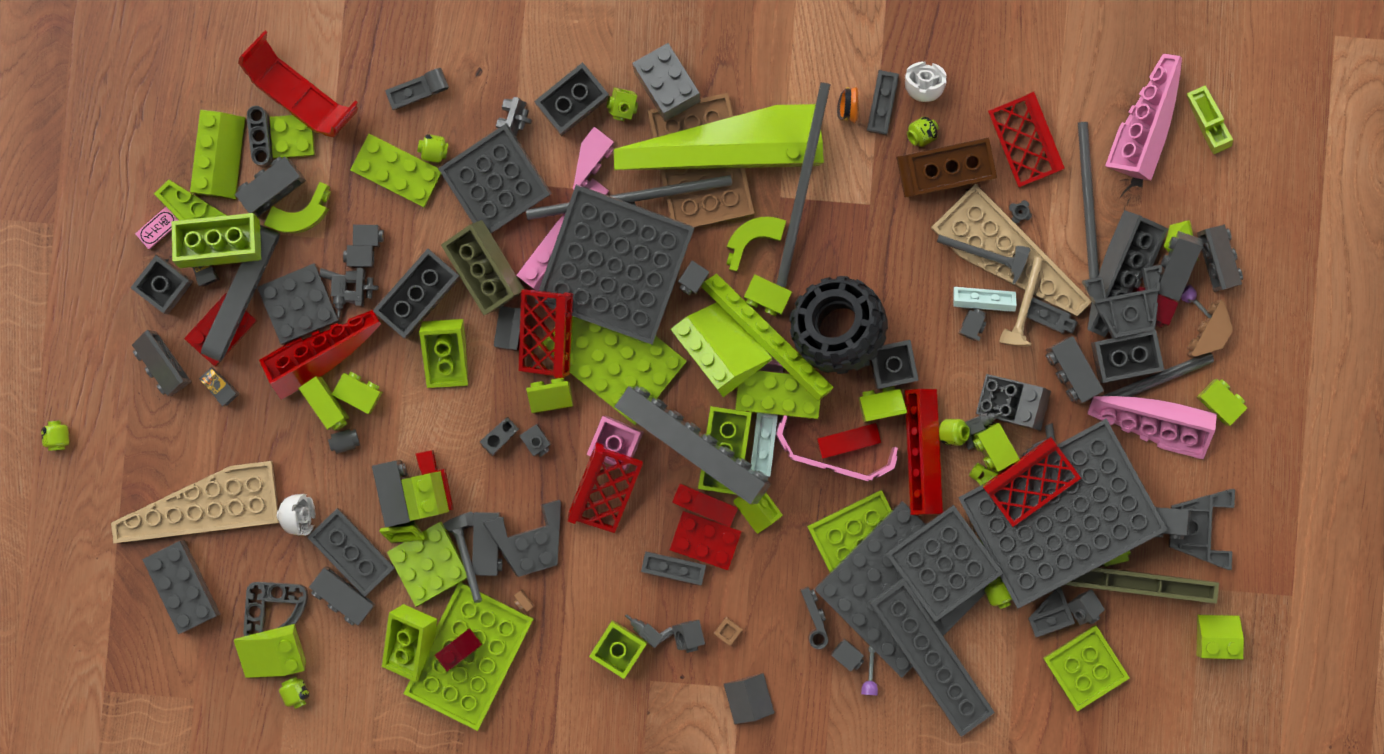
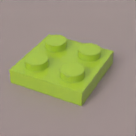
M293 115L270 117L272 156L274 159L278 157L315 156L314 134L309 127Z

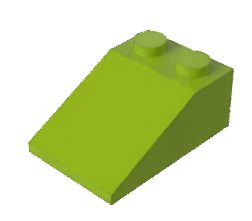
M463 319L422 321L419 334L427 388L468 386L466 337Z
M404 604L389 612L382 667L417 682L435 638L437 619Z
M295 624L234 639L245 678L286 676L305 670L306 659Z

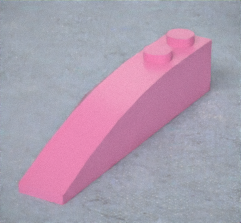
M1169 54L1161 56L1149 76L1151 80L1145 88H1142L1139 93L1141 97L1135 106L1132 105L1129 110V117L1125 123H1121L1105 165L1107 168L1134 178L1152 180L1174 111L1180 79L1181 56Z
M593 178L586 185V188L608 195L609 190ZM565 214L561 216L516 275L536 291H539Z
M1094 396L1088 409L1089 415L1102 421L1107 419L1110 425L1116 424L1121 426V430L1127 433L1130 431L1140 435V439L1146 442L1151 440L1157 443V447L1199 459H1204L1216 427L1217 414L1154 399Z

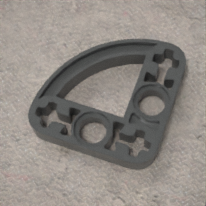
M260 581L249 584L246 590L244 636L252 635L248 633L253 628V623L249 624V620H260V624H255V630L259 631V633L264 632L266 601L296 603L291 616L278 628L296 624L306 607L308 598L306 587L301 584ZM258 585V589L262 590V593L257 595V600H262V602L250 603V599H255V593L251 592V589ZM276 586L283 590V595L280 598H275L272 595V589ZM286 587H290V592L300 588L299 590L303 592V596H300L298 600L295 595H288L289 599H285L287 596ZM252 606L260 608L261 613L259 617L255 618L250 615L249 611Z

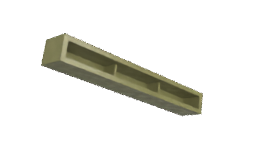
M1097 567L1064 584L1216 604L1219 583L1215 581Z

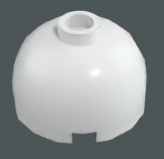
M926 62L914 63L907 69L905 89L910 97L917 101L930 102L936 100L945 89L946 72L942 67L932 63V66L925 65Z
M295 494L283 500L277 511V519L281 527L289 534L306 536L313 530L314 525H311V517L315 518V506L312 498L306 497L307 494Z

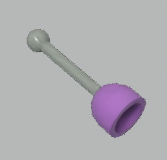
M1191 285L1186 286L1181 299L1187 303L1193 302L1208 318H1211L1212 315L1207 313V310L1196 300V290Z
M869 646L868 681L862 685L861 694L878 696L877 684L872 681L875 651Z

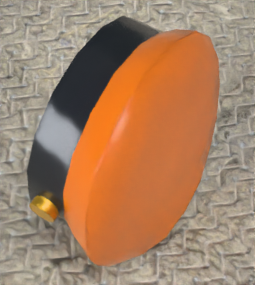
M846 87L840 94L837 105V116L840 120H850L853 123H856L858 120L859 98L857 87L851 89Z

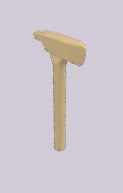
M1035 257L1016 325L1012 332L1004 329L999 340L1000 343L1014 346H1031V342H1028L1026 336H1023L1024 324L1043 262L1042 258Z

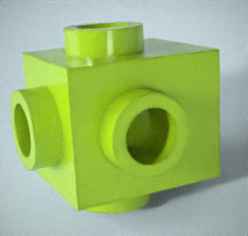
M614 87L612 97L609 96L606 107L608 112L616 120L625 121V118L632 119V115L636 114L638 102H636L637 94L634 91Z

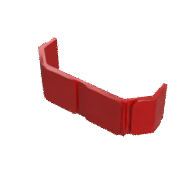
M265 30L239 57L238 64L257 88L286 108L312 131L334 138L357 113L358 102L355 100L350 107H346L333 101L277 57L266 40L268 32Z

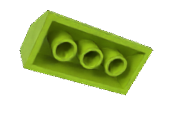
M200 110L190 187L191 193L236 199L235 194L237 193L246 117L217 111Z

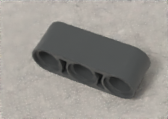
M252 106L247 111L251 158L258 166L268 167L273 161L269 116L262 107ZM261 111L262 118L259 121H254V113ZM260 131L264 132V139L257 142L255 139L256 134ZM261 152H266L267 154L264 162H259L257 159L258 154Z

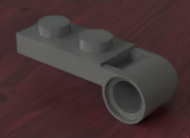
M437 68L425 73L421 77L387 89L385 92L394 111L445 91L449 86L442 68Z
M807 586L800 589L816 627V629L810 632L808 639L813 648L822 649L828 643V636L823 624L826 618L822 609L818 610L815 602L818 599L814 589L809 590ZM818 633L824 636V641L819 645L814 644L812 641L813 636Z

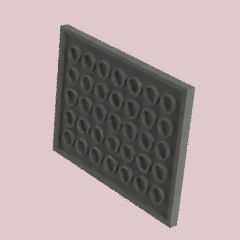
M1107 419L1058 444V447L1080 475L1081 479L1014 527H1012L989 494H987L983 485L958 497L985 549L1003 572L1000 577L1017 609L1168 530ZM1056 450L1048 455L1047 464L1059 465L1060 456ZM1045 458L1042 459V460L1040 461V463H1044V462H1045ZM1062 461V466L1068 467V466L1065 464V462ZM1034 465L1031 467L1030 476L1042 478L1044 466ZM1046 466L1045 478L1057 480L1059 468ZM1061 469L1059 481L1068 482L1075 476L1070 470ZM1028 470L1024 472L1022 475H1027ZM1017 477L1014 479L1013 488L1025 490L1027 478ZM1029 479L1028 491L1040 492L1041 480ZM1044 481L1042 493L1052 494L1055 491L1056 483ZM1001 489L994 495L999 501L1008 502L1010 490ZM1012 491L1010 503L1023 505L1024 493ZM1027 493L1025 505L1035 506L1038 504L1039 495ZM1042 496L1041 501L1045 499L1047 496ZM1002 504L1005 510H1007V505ZM1009 507V515L1013 520L1021 516L1022 507ZM1024 508V513L1028 511L1029 508Z

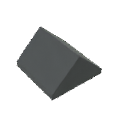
M764 673L724 683L734 724L752 722L774 714Z

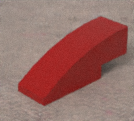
M876 423L816 438L822 459L881 443Z
M434 450L415 453L422 475L441 471L448 509L453 510L446 469L437 470Z

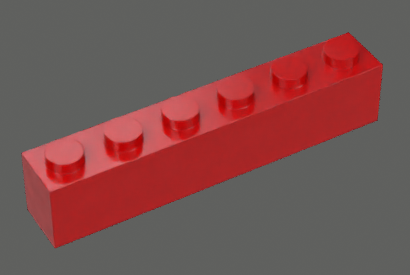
M937 389L905 390L910 515L943 513Z

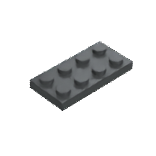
M339 508L329 515L307 537L364 597L395 569L390 561Z

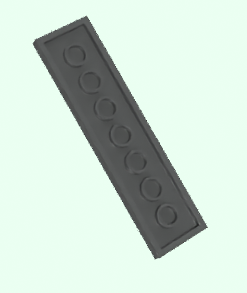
M903 578L869 602L959 736H964L995 713Z

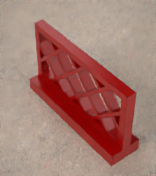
M1035 92L1026 94L1021 98L988 111L1018 188L1065 170ZM1025 101L1027 106L1024 117L1013 112L1016 104ZM1012 106L1011 111H1009V110L1006 109V108ZM1001 110L1009 113L1005 125L996 121L994 113ZM1028 113L1030 114L1031 119L1026 118ZM1011 115L1023 119L1018 130L1007 126ZM1025 120L1033 123L1035 126L1032 136L1021 132ZM998 125L1003 126L1002 132L1000 131ZM1006 128L1017 132L1013 143L1003 139ZM1036 131L1039 136V139L1034 137ZM1019 134L1030 138L1026 149L1015 145ZM1033 139L1041 142L1043 146L1040 155L1028 151ZM1006 144L1011 146L1009 151L1007 149ZM1013 147L1024 151L1020 163L1011 159L1010 154ZM1044 151H1045V154H1046L1047 158H1045V157L1042 156V154H1043ZM1027 153L1038 157L1034 168L1022 164ZM1040 158L1048 161L1052 170L1045 173L1036 170ZM1013 163L1019 165L1017 171ZM1021 166L1032 170L1030 178L1022 182L1018 176ZM1034 172L1040 174V175H1037V176L1033 177Z
M527 289L521 290L518 371L552 375L555 378H565L570 374L573 293L565 292L560 294ZM527 295L534 296L539 303L531 308L527 303ZM548 298L556 299V308L552 311L544 302ZM540 305L548 313L542 320L534 311ZM530 314L538 322L532 329L526 323V317ZM549 317L555 322V328L552 331L544 323ZM539 325L547 333L542 340L534 332ZM529 334L537 342L531 349L526 344V337ZM548 337L555 343L554 349L551 351L543 343ZM538 346L547 354L541 360L533 352ZM530 355L537 364L533 367L525 366L526 356ZM547 357L554 363V370L547 369L542 363Z
M1049 437L1021 457L1020 460L986 482L983 488L1012 527H1014L1080 480L1081 477L1053 438ZM1056 450L1060 456L1059 465L1047 464L1048 455ZM1045 458V462L1040 463V461ZM1062 461H1064L1068 467L1062 466ZM1034 465L1044 466L1042 478L1030 476L1031 467ZM1046 466L1059 468L1057 480L1045 478ZM1061 469L1070 470L1075 476L1068 482L1059 481ZM1028 470L1027 475H1022L1024 472ZM1017 477L1027 478L1025 490L1013 488L1014 479ZM1029 479L1041 480L1040 492L1028 491ZM1044 481L1056 483L1055 491L1052 494L1042 493ZM1001 489L1010 490L1008 502L999 501L994 494ZM1012 491L1024 493L1023 505L1010 503ZM1027 493L1039 495L1038 504L1035 506L1025 505ZM1042 496H1047L1045 499L1041 501ZM1002 504L1007 505V510H1005ZM1009 507H1022L1021 516L1013 520L1009 515ZM1024 508H1029V510L1024 513Z
M595 443L568 511V522L576 524V521L615 533L643 461L604 449V445ZM606 456L614 458L617 464L606 467L604 459ZM632 464L636 466V469L626 474L623 466ZM620 468L623 476L613 479L610 471ZM606 473L610 481L600 485L597 477ZM626 480L629 485L628 488L619 491L616 483ZM612 485L616 493L606 497L602 489ZM599 491L603 499L593 502L590 495ZM619 497L621 506L612 509L609 501ZM606 503L609 510L599 514L595 506ZM590 508L593 509L596 515L591 518L582 516L583 512ZM612 514L614 518L613 525L604 523L602 518Z

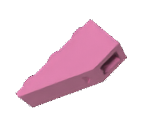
M593 127L581 143L573 190L576 184L586 187L589 183L588 177L592 173L595 175L602 166L600 162L603 158L606 157L608 159L613 153L614 142L595 127Z

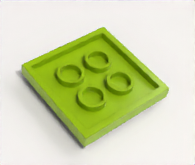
M438 522L422 532L425 536L424 541L403 542L387 552L415 607L422 605L467 579L462 559L442 522Z
M1096 625L1043 658L1077 712L1129 679L1128 674Z

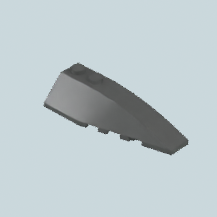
M1124 210L1108 246L1098 276L1103 279L1106 298L1132 293L1134 288L1139 287L1142 283L1140 279L1143 276L1141 269L1153 266L1168 228ZM1092 302L1087 330L1105 337L1108 329Z

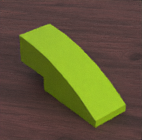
M1206 85L1187 93L1194 116L1213 155L1232 147L1233 138L1225 126L1224 118Z

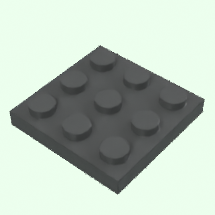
M315 263L257 287L280 344H285L339 321Z

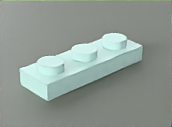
M954 287L953 307L1016 311V292Z
M757 412L751 469L753 471H761L770 477L778 415Z

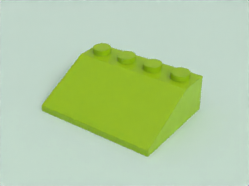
M717 302L685 317L671 328L675 337L722 397H725L773 360L768 352Z

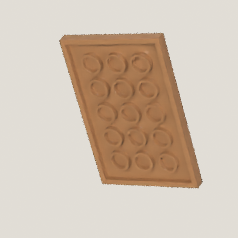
M728 93L701 98V102L666 122L657 108L647 110L653 138L733 117ZM745 168L660 169L664 186L731 175L732 185L666 196L671 219L699 227L754 215Z

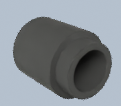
M348 429L331 434V439H328L331 451H335L336 454L356 449V446H360L356 429L352 431Z

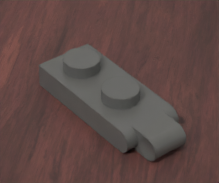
M1032 297L1026 318L1061 334H1064L1065 331L1073 334L1078 323L1071 319V314Z

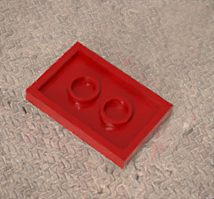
M227 293L219 299L184 338L200 354ZM245 312L225 356L257 322L249 312ZM201 354L215 367L220 363L215 359H212L208 356Z
M683 511L669 550L728 570L742 531Z

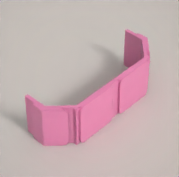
M784 415L781 423L778 424L775 435L784 451L788 452V457L792 460L823 469L827 467L833 469V472L865 481L872 480L873 477L878 478L895 468L898 457L896 456L898 450L896 447H892L887 465L867 476L793 455L782 435L787 416Z

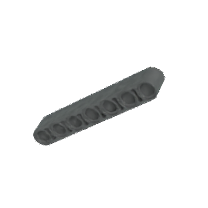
M260 225L261 260L241 263L201 349V354L219 362L223 360L280 238L279 232Z

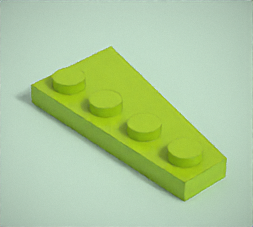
M167 180L154 193L179 220L227 216L171 180Z

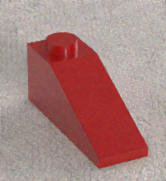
M681 483L672 503L729 527L738 510L733 505Z

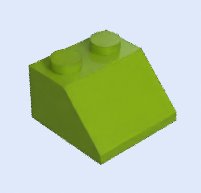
M895 386L882 388V393L875 394L874 390L862 392L863 397H858L863 422L907 413L901 390H895Z
M441 471L401 480L410 521L449 512Z
M1197 615L1196 656L1215 659H1243L1244 637L1240 616Z

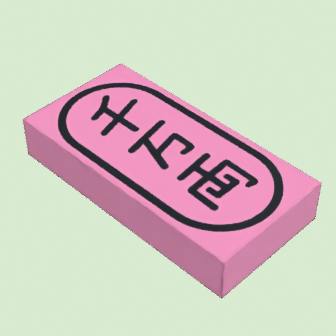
M165 207L135 234L150 250L172 231L171 221H179V219Z

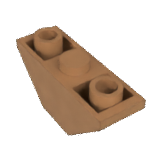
M1217 300L1209 306L1207 313L1212 315V317H1207L1206 321L1203 320L1197 329L1199 332L1196 339L1193 338L1187 347L1189 350L1188 356H1199L1222 349L1225 346L1233 328L1224 301Z

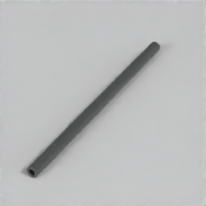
M820 82L776 282L781 287H786L831 86L829 83Z
M1078 122L1089 279L1099 276L1089 130L1088 122Z
M731 175L610 196L631 203L732 185ZM569 203L526 210L527 220L566 214Z

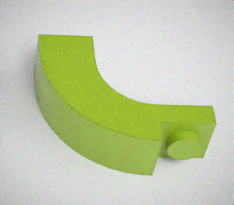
M319 182L311 202L305 209L299 212L289 213L272 206L264 225L283 233H300L313 228L322 221L329 211L322 204L323 202L326 203L330 197V187Z
M759 217L742 224L733 233L727 245L728 249L734 250V254L729 253L726 265H730L729 270L737 272L743 250L752 240L767 238L780 242L786 220L775 217Z

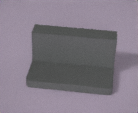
M500 307L494 347L518 351L521 308Z

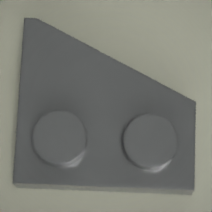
M1061 587L1055 589L1028 618L1035 638L1075 624Z

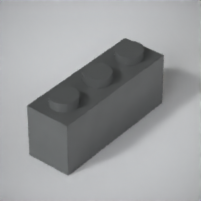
M1178 231L1176 237L1171 238L1168 246L1170 249L1168 256L1164 255L1161 262L1163 268L1162 273H1160V290L1158 294L1177 301L1180 300L1203 247L1202 239Z
M474 512L472 567L475 575L497 576L498 572L502 571L503 559H499L500 548L495 544L491 534L483 525V521L500 517L499 512Z
M324 567L309 586L314 597L319 600L323 598L329 603L327 606L336 613L340 611L345 615L344 619L353 626L354 624L360 625L376 605L328 567Z

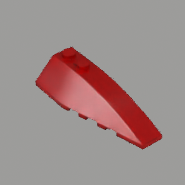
M373 310L349 318L345 324L336 323L331 325V329L320 332L318 330L313 332L311 337L294 339L259 359V362L270 385L282 400L299 390L302 385L314 377H321L336 367L364 343L381 323Z

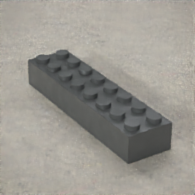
M628 386L615 405V408L749 504L759 503L772 484L767 481L769 477L761 471H753L751 469L752 465L746 460L736 459L734 457L735 453L726 446H718V440L711 435L701 434V428L692 422L683 421L685 417L677 411L666 409L668 405L660 399L649 397L651 393L645 388Z

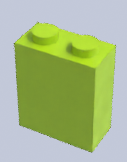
M316 376L299 388L327 430L338 431L347 425L346 420L350 417L337 398L332 395V391L322 377Z

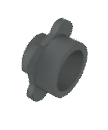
M1023 200L1018 204H1010L1009 210L1012 212V221L1014 223H1019L1024 219H1031L1032 214L1030 213L1027 201Z

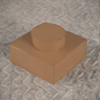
M522 589L514 595L516 598L514 602L521 611L525 609L528 612L535 606Z
M725 617L713 634L731 646L743 629Z

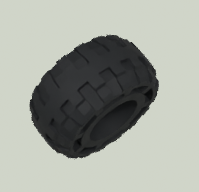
M837 276L836 279L828 277L821 279V282L816 285H810L806 288L807 292L803 296L800 295L795 302L796 307L790 315V334L796 349L811 366L826 373L837 372V374H846L849 370L855 369L857 371L863 368V364L869 360L872 361L878 355V349L882 348L886 340L885 334L886 329H888V320L879 297L864 282L858 279L852 280L848 276ZM837 309L854 311V323L845 334L834 338L821 335V323L830 312Z

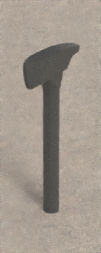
M939 235L937 243L1004 264L1011 269L1010 272L1014 277L1012 284H1015L1019 279L1030 252L1029 247L1016 246L1014 257H1006Z
M468 512L446 521L443 525L447 531L453 533L456 537L474 603H479L482 601L464 539V529L474 525V513Z

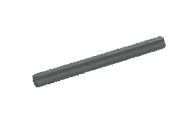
M1211 352L1205 353L1103 396L1131 397L1213 363V355Z

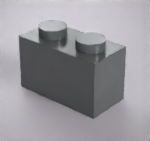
M691 261L678 281V284L681 285L680 290L689 296L691 293L696 295L709 276V271Z

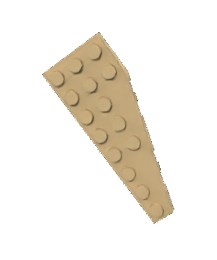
M976 184L931 227L938 236L942 235L1006 257H1014L1016 246L1029 247L1030 252L1024 269L1017 282L1013 285L1026 291L1034 259L1039 257L1043 259L1033 295L1074 316H1078L1092 302ZM950 247L960 258L1012 284L1014 277L1010 272L1011 269L1004 264Z
M273 461L229 466L112 522L113 543L279 523L277 519L278 503Z

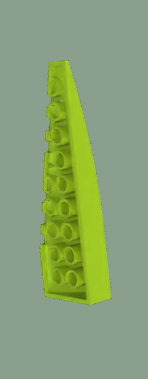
M816 104L774 105L613 149L614 170L802 167ZM821 131L813 166H820L824 163Z

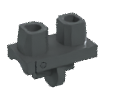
M517 97L504 99L502 110L509 112L507 119L499 117L496 128H500L507 123L515 137H517L518 130H523L525 123H532V120L527 118L529 110L525 109L527 103Z
M357 268V270L346 271V283H356V291H345V302L364 307L365 290L366 298H372L373 290H379V286L373 285L372 277H367V285H365L366 269Z

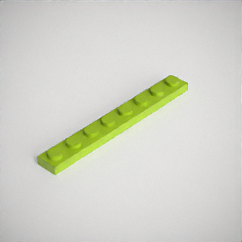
M718 274L704 281L701 287L817 401L831 392L834 387Z

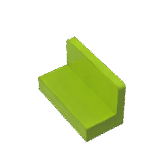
M767 493L763 495L758 504H749L740 496L733 500L757 534L783 516Z

